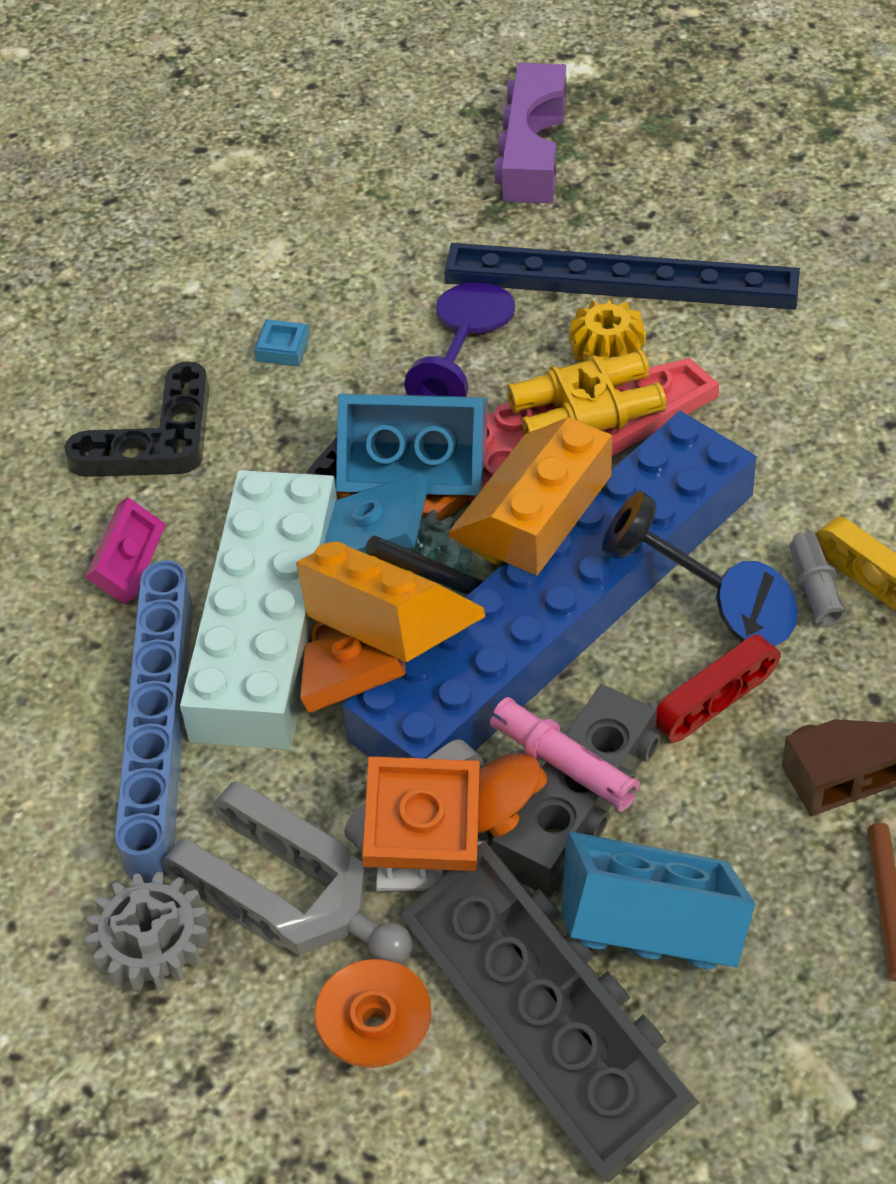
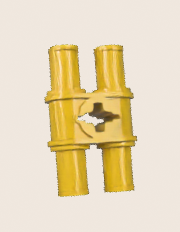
M641 349L633 353L607 359L593 355L589 357L588 361L561 368L551 366L549 370H546L545 375L514 384H507V397L514 414L552 403L555 407H559L549 412L523 417L522 429L524 435L567 417L601 431L611 428L621 430L627 425L629 420L666 411V396L659 382L622 392L614 388L622 384L649 378L648 360Z

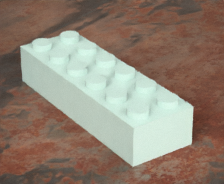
M238 470L180 703L189 743L291 750L301 704L304 649L306 644L313 642L311 639V629L315 621L306 615L296 562L314 553L315 549L325 542L333 508L337 500L334 476Z

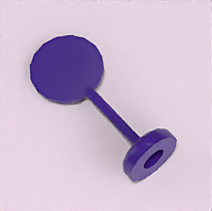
M471 282L457 285L445 291L437 300L436 314L441 323L450 329L457 330L444 358L440 356H426L416 360L408 369L404 381L406 394L467 397L469 390L467 377L454 362L468 333L493 331L506 325L512 319L515 313V300L512 295L502 287L489 283Z

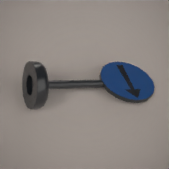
M638 491L619 509L604 536L602 551L613 558L622 559L630 555L641 542H644L717 588L716 600L719 614L728 630L741 642L752 635L760 634L775 647L789 638L796 627L798 614L796 600L786 579L773 567L759 561H742L727 569L721 577L649 531L656 514V503L652 497L642 491Z

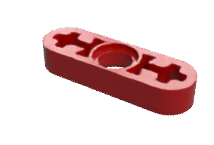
M760 634L750 636L667 695L656 708V728L673 743L685 739L766 680L780 661V651Z

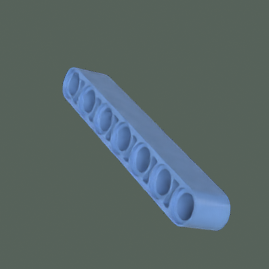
M169 560L157 561L149 565L143 571L140 580L115 831L116 844L126 874L133 880V875L139 873L144 883H151L157 872H163L164 877L167 875L161 860L174 847L184 726L180 703L188 675L193 612L185 570L180 564ZM148 846H150V848H148V849H146V850L138 851L139 849H141V848H143V847H148Z

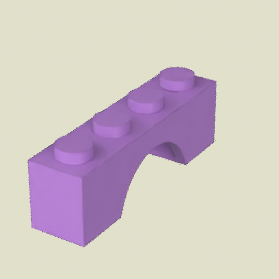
M518 63L516 78L508 79L507 104L511 105H504L503 130L507 131H500L499 157L503 158H496L495 184H502L503 202L553 204L557 176L556 143L543 139L536 135V133L549 126L561 124L564 121L567 98L566 64Z

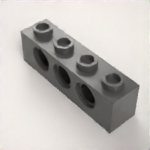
M603 684L599 685L565 734L631 778H635L634 771L641 761L649 762L652 759L661 738V734L656 732V708ZM601 751H613V752H611V753H605V752H601ZM546 762L542 767L548 776L545 786L533 794L528 802L517 812L520 818L515 828L503 836L493 838L492 848L520 883L536 891L540 888L551 898L564 878L565 846L568 831L600 837L609 819L608 811L612 805ZM576 789H585V790H588V791H587V792H576V791H574V790H576ZM556 828L563 831L551 833L546 830Z

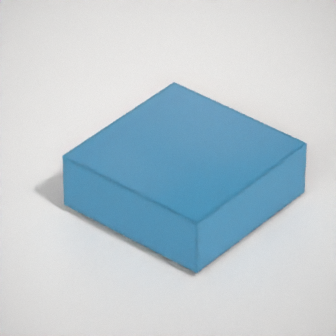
M266 319L254 349L256 361L299 367L310 337L309 324Z

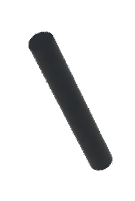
M375 535L370 537L366 544V554L375 556L382 561L411 571L413 574L465 595L470 594L483 582L479 578Z

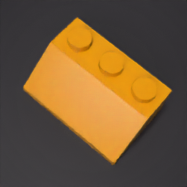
M569 417L525 434L451 528L449 538L538 576L611 477L612 435Z
M335 541L322 544L315 549L314 553L296 562L306 615L404 662L412 660L485 617L484 607L435 582L413 574L411 571L401 569L375 556H370L346 546L341 542Z

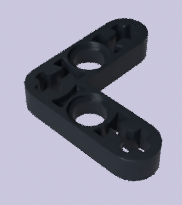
M186 361L172 366L167 371L159 428L86 430L72 435L64 446L71 471L83 477L184 474L195 470L201 464L203 458L209 400V386L204 367L196 362ZM188 382H190V395L183 394L182 388H184L185 384ZM181 412L196 414L191 420L185 422L172 420L175 415ZM178 439L185 440L186 444L181 453H178ZM131 447L146 449L137 457L129 458L122 455L125 450ZM109 450H112V456L109 455Z

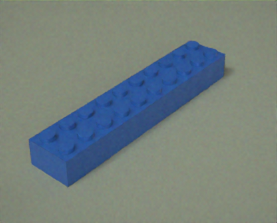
M681 410L678 411L612 469L609 480L538 576L505 562L465 597L484 607L485 617L412 660L405 662L404 676L352 696L342 704L348 742L370 757L427 759L443 746L457 739L463 740L476 751L498 731L490 726V720L493 716L501 719L500 716L494 713V710L503 699L510 697L517 704L524 707L678 565L644 542H641L630 555L622 559L613 558L602 551V542L608 527L623 504L638 491H642L652 497L656 503V514L649 531L689 555L753 496L757 456Z

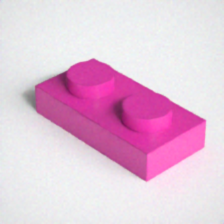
M127 497L117 504L85 578L123 604L134 599L140 587L142 573L151 561L166 524Z

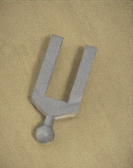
M232 782L215 800L214 808L229 827L318 882L328 886L305 914L276 893L189 840H179L161 860L165 872L173 881L178 877L184 879L188 892L196 889L199 892L200 899L270 944L280 948L286 947L297 955L348 937L350 934L368 944V950L373 959H384L403 964L408 960L413 949L412 937L403 925L395 922L378 924L363 915L366 868L363 867L361 860L351 855L348 849L334 837L243 783Z

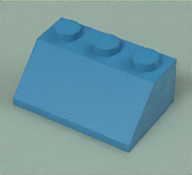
M338 394L336 491L362 492L421 472L428 483L426 494L477 496L483 487L487 447L488 397Z
M568 831L565 846L561 916L571 938L580 939L583 946L593 949H605L608 944L626 947L633 953L649 959H660L663 957V954L681 957L688 963L704 969H715L718 964L738 968L756 903L728 861Z

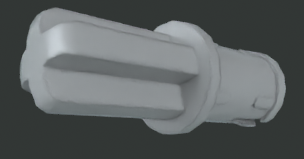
M808 532L794 535L789 548L799 573L797 585L801 591L806 592L814 614L815 623L820 627L834 626L843 621L847 616V611L843 607L834 583L837 578L834 567L827 564L816 534Z

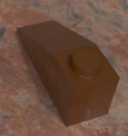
M834 719L817 726L812 724L805 725L794 731L791 735L786 736L782 768L810 816L896 787V723Z

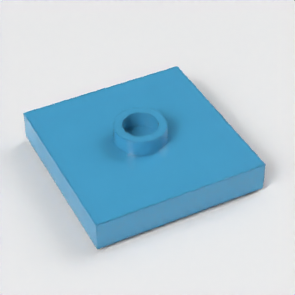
M418 472L336 500L324 544L337 541L366 554V544L370 537L375 535L404 548H414L428 489V483L422 473Z

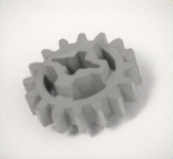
M157 872L151 883H144L141 875L137 873L133 875V886L126 889L122 884L115 882L112 884L115 897L111 900L105 897H98L95 900L100 915L87 916L86 922L91 934L86 936L85 939L89 952L93 955L92 957L98 972L108 971L113 985L118 986L126 978H129L133 992H140L144 982L152 980L155 988L159 991L163 990L165 976L171 974L180 982L185 979L182 966L185 963L194 966L200 965L202 961L198 948L208 947L210 944L207 932L210 922L206 907L202 906L199 892L196 889L187 892L184 879L178 877L170 885H166L163 872Z

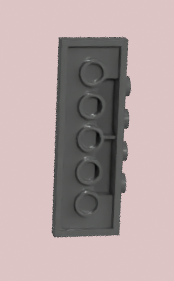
M483 841L477 846L476 871L450 870L406 908L400 916L594 1171L603 1181L609 1183L700 1102L659 1051V1048L667 1042L662 1034L644 1014L636 1021L623 1007V1004L631 998L609 971L599 977L588 964L596 956L592 949L583 946L580 939L571 938L569 933L565 935L554 921L561 915V912L540 888L531 894L519 882L493 848Z

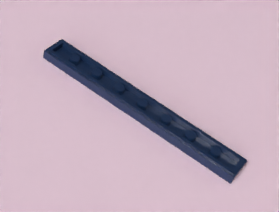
M451 243L444 271L445 284L489 283L511 289L793 310L797 308L800 268L462 243Z

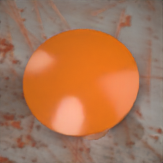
M522 752L511 753L494 759L479 769L478 833L489 830L494 837H500L515 828L520 818L517 812L547 782L548 776L535 757Z

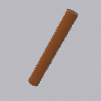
M875 823L870 825L867 831L888 974L890 980L896 981V866L890 828L885 823Z

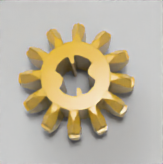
M610 298L606 304H599L591 300L589 308H578L574 320L571 321V327H569V342H571L574 360L588 361L589 357L593 355L607 359L633 353L639 349L643 350V345L646 344V330H644L640 311L630 310L628 302H623L619 305L613 304Z

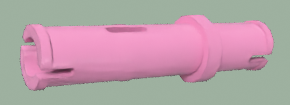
M510 697L503 699L497 705L494 713L500 716L501 719L495 716L491 717L490 726L525 747L527 755L535 757L537 760H545L613 805L619 812H623L632 804L636 795L629 790L632 789L635 792L639 790L640 782L637 779L629 777L560 732V725L552 719H540L517 704Z

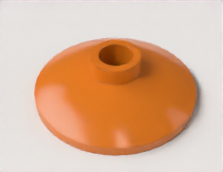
M367 959L343 967L325 983L316 1001L315 1023L320 1039L325 1047L340 1060L359 1067H383L406 1058L422 1043L431 1023V1001L424 983L409 968L390 960ZM371 1017H381L385 1020L379 1026L370 1027L365 1025V1022Z

